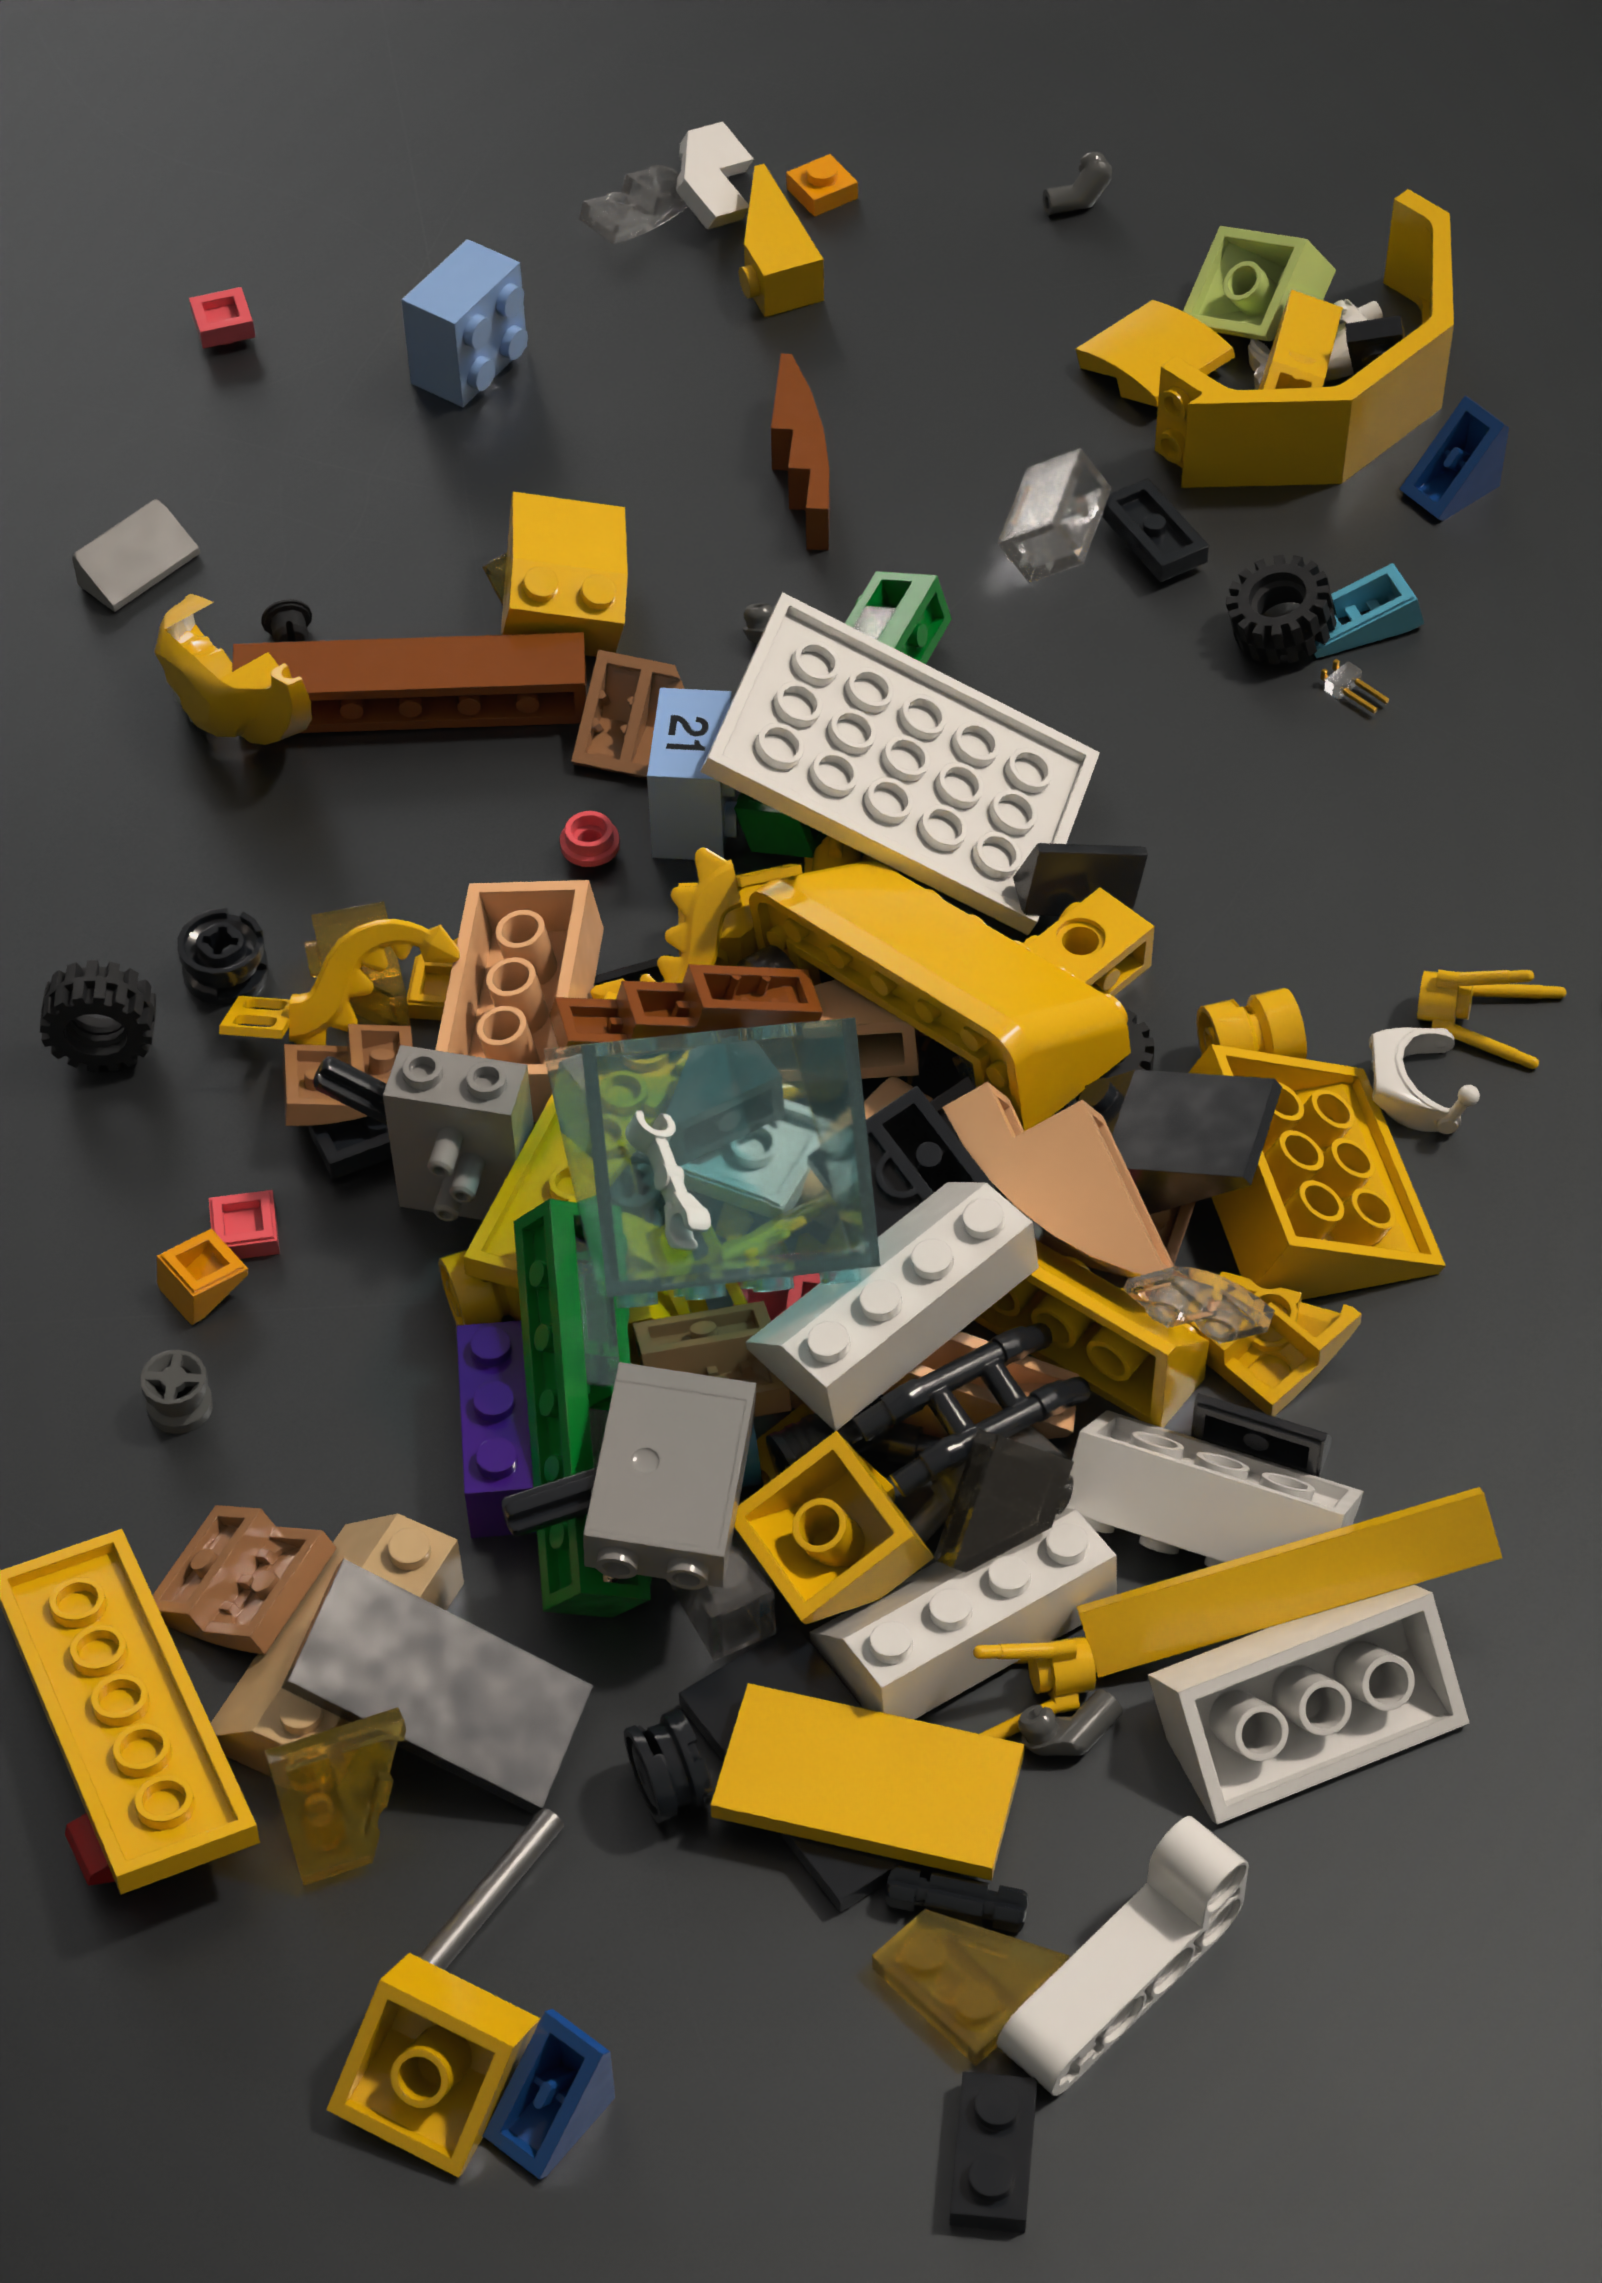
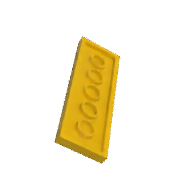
M123 1529L0 1570V1607L120 1894L130 1892L259 1844L257 1824Z

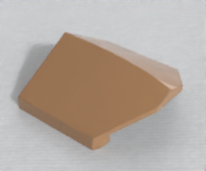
M598 650L571 760L572 764L647 780L660 688L685 689L676 666Z

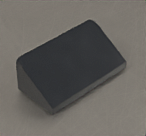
M1038 843L1013 876L1022 912L1026 915L1061 916L1070 904L1082 902L1099 887L1133 910L1148 857L1146 847Z
M1200 1393L1196 1396L1191 1437L1320 1477L1332 1444V1437L1328 1433Z

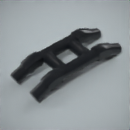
M1036 1323L1027 1327L1019 1326L1009 1329L993 1337L990 1342L918 1379H912L881 1397L879 1402L854 1417L852 1422L859 1434L867 1442L890 1426L897 1425L911 1415L921 1411L926 1405L932 1410L949 1436L919 1453L917 1458L890 1475L898 1491L906 1498L928 1482L935 1481L952 1469L962 1465L965 1460L1036 1422L1041 1423L1052 1416L1064 1412L1067 1408L1084 1403L1089 1399L1091 1391L1088 1382L1084 1378L1073 1377L1065 1381L1057 1380L1032 1391L1029 1396L1024 1394L1006 1366L1024 1359L1028 1354L1050 1346L1052 1343L1050 1328L1046 1324ZM980 1377L1003 1410L974 1424L952 1391Z

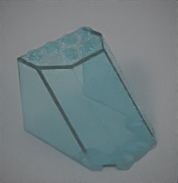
M855 1017L544 1048L546 1068L596 1292L605 1297L616 1296L617 1308L658 1304L657 1292L673 1290L674 1297L685 1296V1300L727 1296L726 1284L740 1282L741 1289H753V1292L787 1290L794 1288L793 1276L815 1273L820 1274V1284L822 1285L861 1281L860 1268L880 1266ZM637 1110L644 1113V1120L650 1127L653 1126L660 1113L670 1115L675 1122L676 1130L669 1141L670 1149L677 1166L682 1167L684 1171V1184L687 1192L691 1193L708 1210L711 1219V1226L707 1232L693 1231L694 1239L698 1244L695 1251L675 1249L670 1247L667 1242L664 1212L666 1203L662 1192L655 1188L654 1171L647 1154L634 1148L625 1136V1129Z

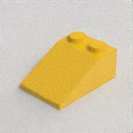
M512 492L501 635L584 632L585 655L597 657L598 650L616 653L625 624L628 579L625 507Z

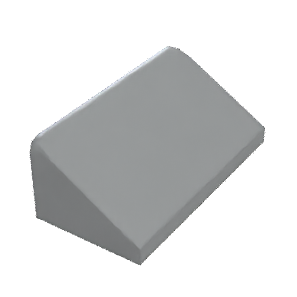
M155 499L76 551L72 560L77 584L112 611L116 612L199 555L200 550L168 508Z

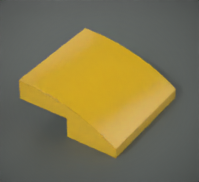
M1151 300L1075 348L1080 368L1116 377L1121 397L1158 407L1161 366L1173 357L1181 358L1206 375L1235 357L1233 347L1207 325L1175 307L1155 300Z

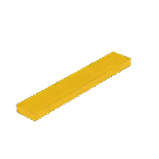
M1480 1487L1082 1604L1077 1606V1610L1093 1654L1095 1669L1099 1678L1502 1558L1485 1494Z

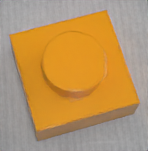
M831 154L786 172V189L814 217L858 199V181Z

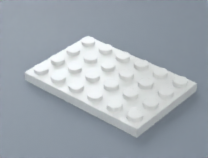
M782 592L700 772L1029 935L1038 922L1039 915H1026L1022 912L1013 876L1038 843H1067L1100 752Z

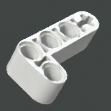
M1186 1816L1164 1835L1155 1848L1149 1862L1147 1883L1016 2010L999 2034L996 2043L997 2047L1027 2074L1037 2079V2082L1051 2095L1058 2096L1065 2092L1230 1927L1244 1901L1249 1869L1248 1862L1192 1816Z

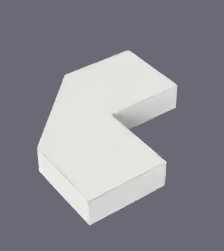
M724 122L689 130L680 143L679 157L682 163L681 172L677 177L676 192L707 230L743 220L749 210V204L727 177L746 172L754 160L753 157Z

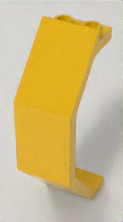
M1409 189L1394 198L1383 283L1419 306L1421 310V326L1344 383L1332 387L1235 390L1223 386L1177 356L1161 366L1155 451L1163 455L1168 461L1182 468L1181 488L1342 484L1442 408L1454 328L1450 213Z

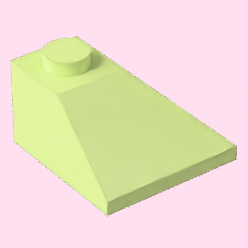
M1219 226L1183 312L1193 316L1217 333L1270 342L1275 339L1290 291L1294 290L1324 300L1336 269L1308 239Z

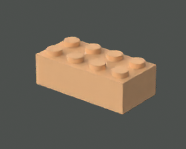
M589 880L469 883L457 941L460 958L452 965L435 1050L527 1064L533 1122L538 1121L570 1060H562L549 1017L555 997L592 999L590 991L594 987L604 927Z

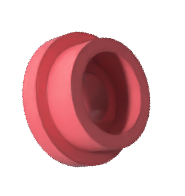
M583 811L573 815L567 821L560 834V849L563 856L569 862L582 867L603 865L612 860L620 848V837L617 828L606 815L596 811Z

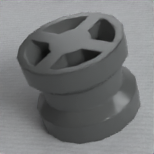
M180 1349L167 1350L153 1356L144 1365L140 1374V1386L146 1399L148 1417L155 1427L171 1434L189 1433L200 1428L209 1419L213 1410V1398L208 1386L206 1367L199 1357L192 1352ZM186 1391L187 1394L185 1396L177 1398L178 1392Z

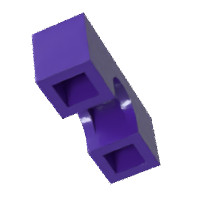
M521 1320L457 1325L464 1494L471 1538L512 1535L504 1520L502 1500L507 1496L534 1488Z

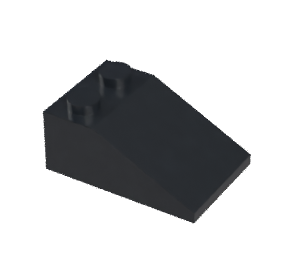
M1132 1070L1107 1079H1097L1091 1084L1086 1085L1079 1101L1084 1100L1104 1117L1141 1198L1151 1215L1251 1186L1282 1086L1274 1078Z

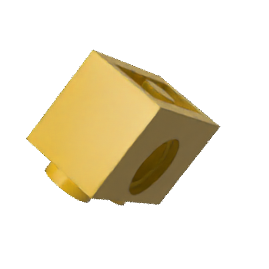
M1099 887L1082 902L1070 904L1063 911L1058 921L1039 936L1033 935L1023 943L1033 953L1057 967L1068 969L1076 978L1101 993L1115 996L1151 967L1155 926Z

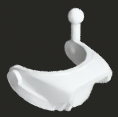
M1402 1027L1381 1030L1371 1034L1369 1048L1372 1050L1373 1058L1370 1068L1374 1072L1373 1101L1396 1122L1408 1128L1424 1132L1454 1133L1461 1125V1115L1468 1106H1473L1479 1101L1480 1093L1475 1086L1464 1085L1459 1089L1458 1099L1451 1108H1446L1423 1095L1407 1076L1403 1063L1404 1057L1413 1054L1445 1053L1454 1047V1036L1447 1029Z

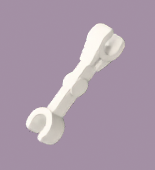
M637 1110L625 1129V1136L634 1148L647 1154L654 1171L655 1188L662 1192L666 1203L664 1212L667 1242L670 1247L675 1249L695 1251L698 1244L694 1239L693 1231L707 1232L711 1226V1219L708 1210L691 1193L687 1192L684 1184V1171L682 1167L677 1166L670 1149L669 1141L676 1130L675 1122L670 1115L660 1113L653 1126L650 1127L644 1120V1113Z

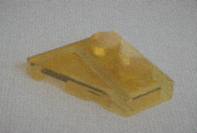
M398 1707L264 1751L303 1886L373 1863L381 1833L378 1827V1819L388 1805L393 1785L390 1770L397 1742L404 1741L407 1730Z
M924 1909L872 1955V1969L971 2063L977 2066L997 2047L998 2036L1010 2017L1070 1956Z

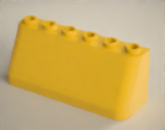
M866 860L806 872L800 875L768 881L750 895L749 906L758 951L770 944L777 946L786 953L797 969H808L813 986L821 984L820 969L973 1064L976 1088L988 1082L1008 1097L1024 1131L1053 1116L1083 1092L1086 1085L1102 1077L1131 1053L1127 1025L1128 1015L1118 999L1110 994L1101 993L1076 978L1068 969L1055 966L1033 953L1024 943L1004 936L987 926L978 916L965 913L943 900L934 890L919 886L886 864L876 860Z

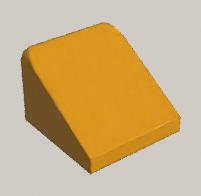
M212 1228L157 1255L158 1288L191 1325L205 1318L248 1276V1268Z

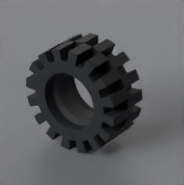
M1284 555L1273 556L1274 565L1266 566L1264 559L1254 562L1255 573L1252 574L1246 568L1238 574L1241 584L1232 581L1229 587L1230 596L1226 597V606L1235 639L1238 641L1239 648L1244 654L1250 651L1252 659L1261 662L1265 654H1267L1269 664L1279 665L1282 655L1288 656L1290 664L1299 661L1297 654L1299 651L1304 650L1308 656L1316 653L1315 641L1323 645L1330 639L1328 630H1335L1337 623L1335 615L1337 614L1328 578L1324 571H1319L1318 564L1310 561L1305 566L1303 557L1293 555L1290 564H1286ZM1292 602L1300 604L1298 608L1286 615L1277 617L1263 616L1268 609L1281 603Z

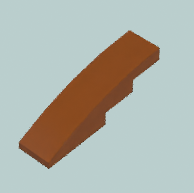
M781 353L771 423L772 470L788 471L789 509L806 510V549L829 550L830 467L824 428L811 389L792 354Z
M689 964L682 983L622 981L616 999L555 997L549 1017L562 1060L630 1059L696 1051L715 1039L724 1038L746 1027L757 1040L819 1022L823 1010L808 969Z

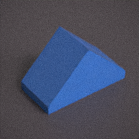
M1464 396L1399 489L1439 520L1444 521L1500 486L1509 427L1475 401Z
M553 2008L545 2011L483 2137L539 2180L548 2176L616 2098L611 2052Z

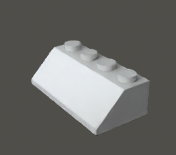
M947 1182L746 1341L747 1349L836 1431L1039 1268L1033 1222L988 1183Z
M1107 1410L1079 1432L1059 1507L1077 1509L1097 1532L1113 1533L1115 1527L1141 1535L1139 1543L1158 1552L1178 1554L1180 1548L1206 1556L1204 1563L1211 1567L1352 1525L1364 1491Z
M1036 1506L910 1576L880 1600L851 1609L809 1632L810 1641L864 1709L915 1720L1020 1660L978 1659L973 1655V1649L977 1645L1050 1642L1082 1625L1077 1606L1117 1594V1555L1077 1509Z
M1414 1584L1271 1626L1148 1674L1167 1741L1208 1815L1216 1824L1469 1724L1433 1593Z

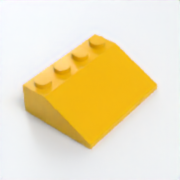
M1211 1044L1188 1073L1274 1078L1282 1086L1251 1186L1212 1197L1242 1277L1251 1279L1261 1288L1275 1289L1282 1287L1302 1293L1301 1300L1436 1275L1446 1267L1381 1108L1373 1101V1089L1363 1068Z

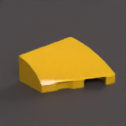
M1223 1271L1177 1310L1176 1320L1188 1323L1196 1329L1200 1336L1209 1341L1206 1364L1265 1414L1275 1417L1337 1354L1361 1324L1362 1314L1354 1307L1344 1304L1341 1313L1301 1302L1302 1293L1282 1287L1275 1289L1261 1288L1249 1278Z

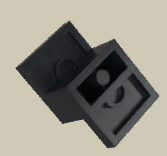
M968 1076L930 1102L919 1087L915 1086L809 1158L810 1168L868 1245L947 1182L988 1183L1010 1202L988 1179L963 1146L942 1108L976 1088Z

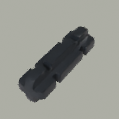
M900 1864L893 1866L889 1873L885 1898L886 1904L892 1908L914 1912L916 1905L925 1907L924 1914L980 1926L983 1924V1919L993 1921L992 1928L1014 1933L1020 1932L1025 1924L1029 1898L1028 1893L1023 1889L1000 1885L998 1892L988 1890V1882L932 1871L930 1878L921 1876L922 1869Z

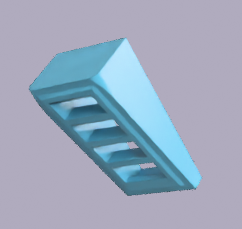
M1393 563L1332 593L1337 623L1335 630L1329 632L1330 639L1325 645L1315 641L1317 652L1314 653V656L1317 659L1406 633L1424 624L1417 597ZM1370 610L1363 615L1360 614V612ZM1348 616L1350 622L1341 625L1338 618Z

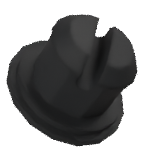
M283 599L265 609L262 614L261 624L266 632L273 635L274 642L306 641L309 634L307 627L312 621V612L310 607L303 601Z

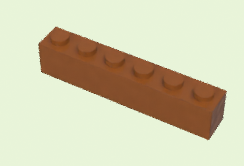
M584 632L233 644L232 672L269 652L279 666L283 663L288 666L292 678L298 676L302 678L311 701L312 720L307 729L301 733L580 724L587 698Z

